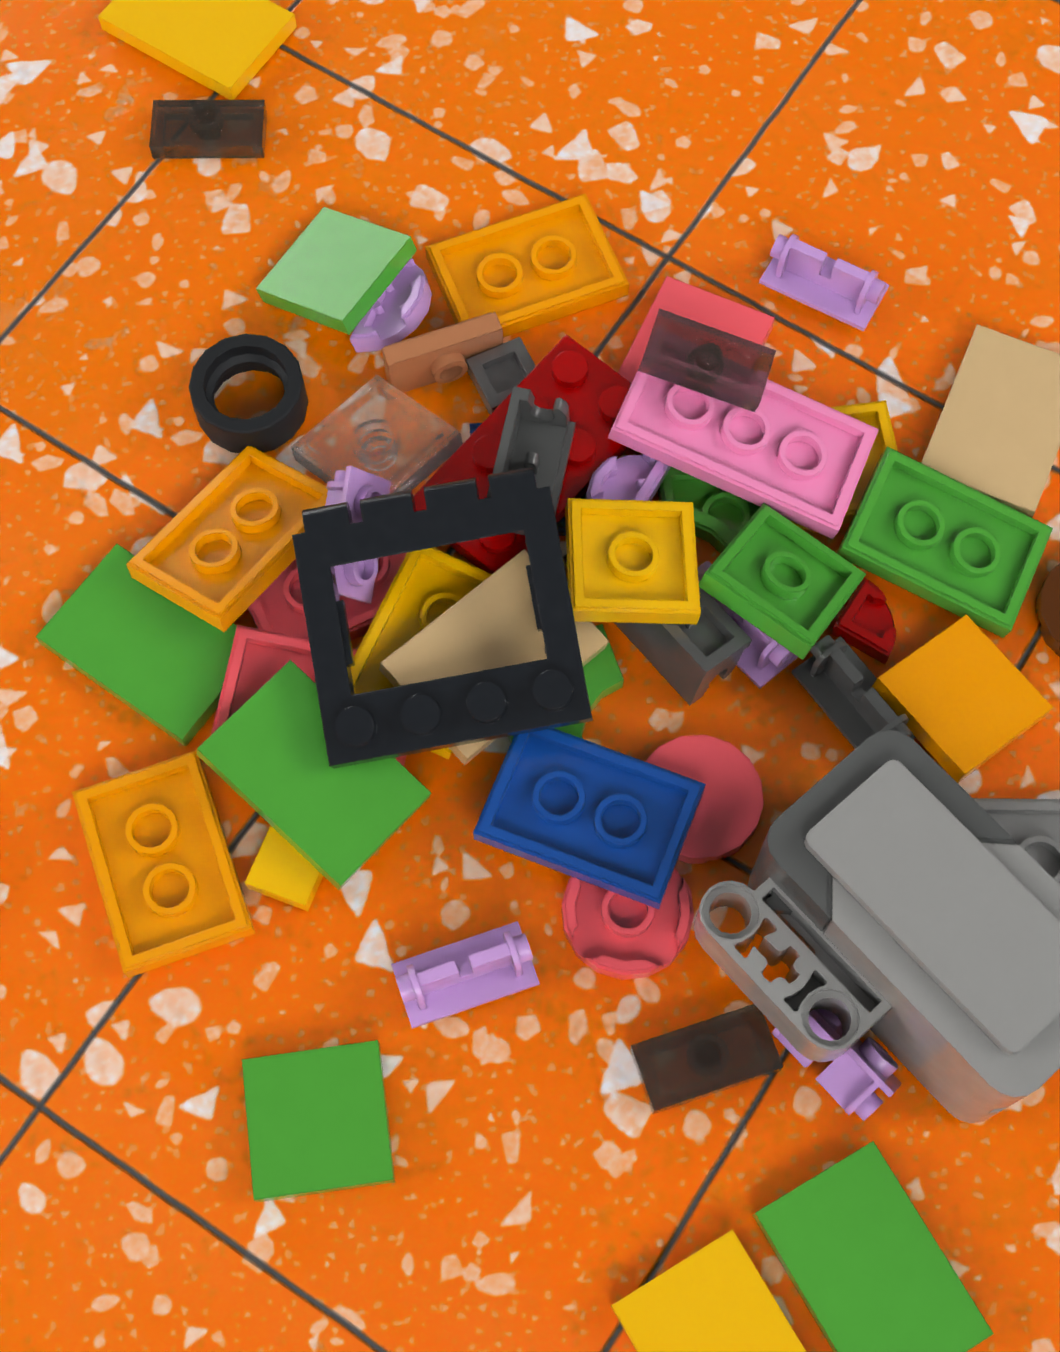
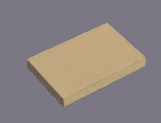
M977 324L921 463L1032 518L1060 447V354Z
M525 549L384 659L380 663V672L394 687L547 659L544 650L543 632H538L527 575L526 566L530 565L528 552ZM575 621L584 667L606 648L609 640L592 622ZM496 739L449 747V749L466 765Z

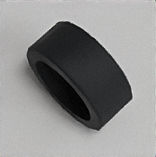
M252 334L224 338L205 350L193 366L189 382L193 408L200 427L216 445L233 453H240L247 446H252L262 452L272 451L292 439L303 424L308 406V398L299 361L285 345L268 336ZM251 370L269 372L280 378L283 382L284 396L275 408L262 416L250 419L230 418L220 413L216 408L214 394L223 382L238 373Z

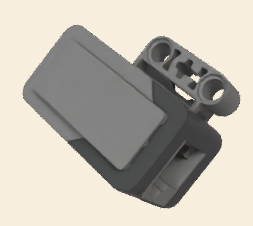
M894 730L879 731L868 737L784 811L769 828L750 874L748 886L732 880L719 882L710 887L701 899L694 922L695 937L703 950L790 1044L809 1060L817 1062L833 1061L843 1055L866 1032L871 1030L952 1116L960 1121L971 1124L984 1122L1033 1093L1060 1068V884L1020 845H1015L1014 839L912 738L902 732ZM727 906L734 908L744 918L746 928L739 933L729 934L721 932L712 923L710 912L717 907ZM755 935H761L763 940L758 950L754 946L748 957H743L741 953L747 950ZM781 961L790 969L785 979L778 977L772 982L768 981L762 974L767 964L773 967ZM815 1009H825L834 1013L841 1022L842 1037L839 1040L829 1041L821 1039L814 1034L809 1024V1012Z

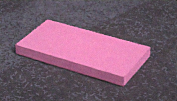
M656 329L611 428L608 439L761 507L765 503L785 518L833 539L840 530L879 429Z

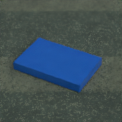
M554 728L514 735L473 831L474 840L659 909L706 784Z

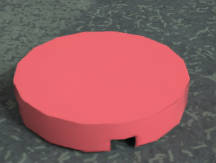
M708 735L680 736L658 746L645 761L647 763L706 784L678 858L679 861L688 864H703L722 857L725 859L737 853L753 836L764 806L762 782L750 759L730 742Z
M676 869L673 871L659 909L572 876L568 881L561 908L564 935L576 956L597 973L620 980L646 978L671 965L686 946L694 919L691 890L683 876L681 878Z

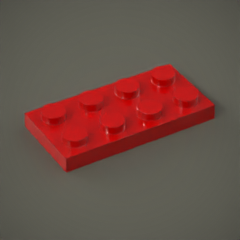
M567 334L517 386L530 389L535 397L534 404L540 408L553 409L556 398H562L569 405L570 422H576L556 512L557 525L565 517L567 499H582L587 492L593 472L607 458L617 456L618 459L628 448L608 439V435L632 384ZM512 392L413 496L416 511L427 510L424 487L469 478H476L480 499L487 498L489 490L488 475L493 474ZM516 533L449 544L477 568L490 574L495 573L522 550L525 549L528 552L525 544V535Z

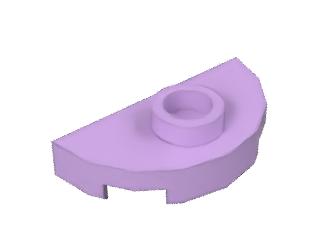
M412 257L354 328L349 340L356 353L379 351L384 346L402 341L418 328L428 313L432 292L424 271L415 264Z
M644 454L626 455L618 459L617 456L609 457L593 472L585 499L651 501L671 466Z

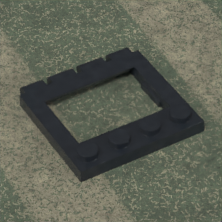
M533 466L488 475L491 497L480 499L476 478H469L424 487L427 510L416 511L412 490L360 499L363 522L353 523L348 502L302 511L305 533L295 534L292 537L330 767L335 769L593 721L550 486L537 488ZM524 530L525 544L530 560V565L526 566L537 630L538 632H543L544 650L547 659L355 694L351 666H355L345 602L339 600L334 566Z

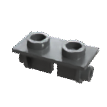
M830 635L822 638L810 650L813 656L792 670L793 676L854 749L868 737L879 731L894 730L906 734L913 740L916 738L907 727L910 719L906 714L897 716L874 687H872L877 678L841 636L835 641Z

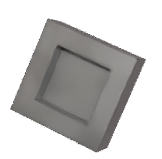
M520 337L466 359L468 365L467 372L489 414L512 392L513 386L517 387L536 367Z

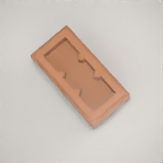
M490 312L384 346L382 353L385 373L392 395L395 396L435 382L449 383L461 378L468 370L466 359L503 344V329L496 312Z

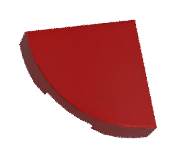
M864 577L834 624L831 634L837 638L841 636L849 645L885 665L895 645L896 628L884 593L874 583Z

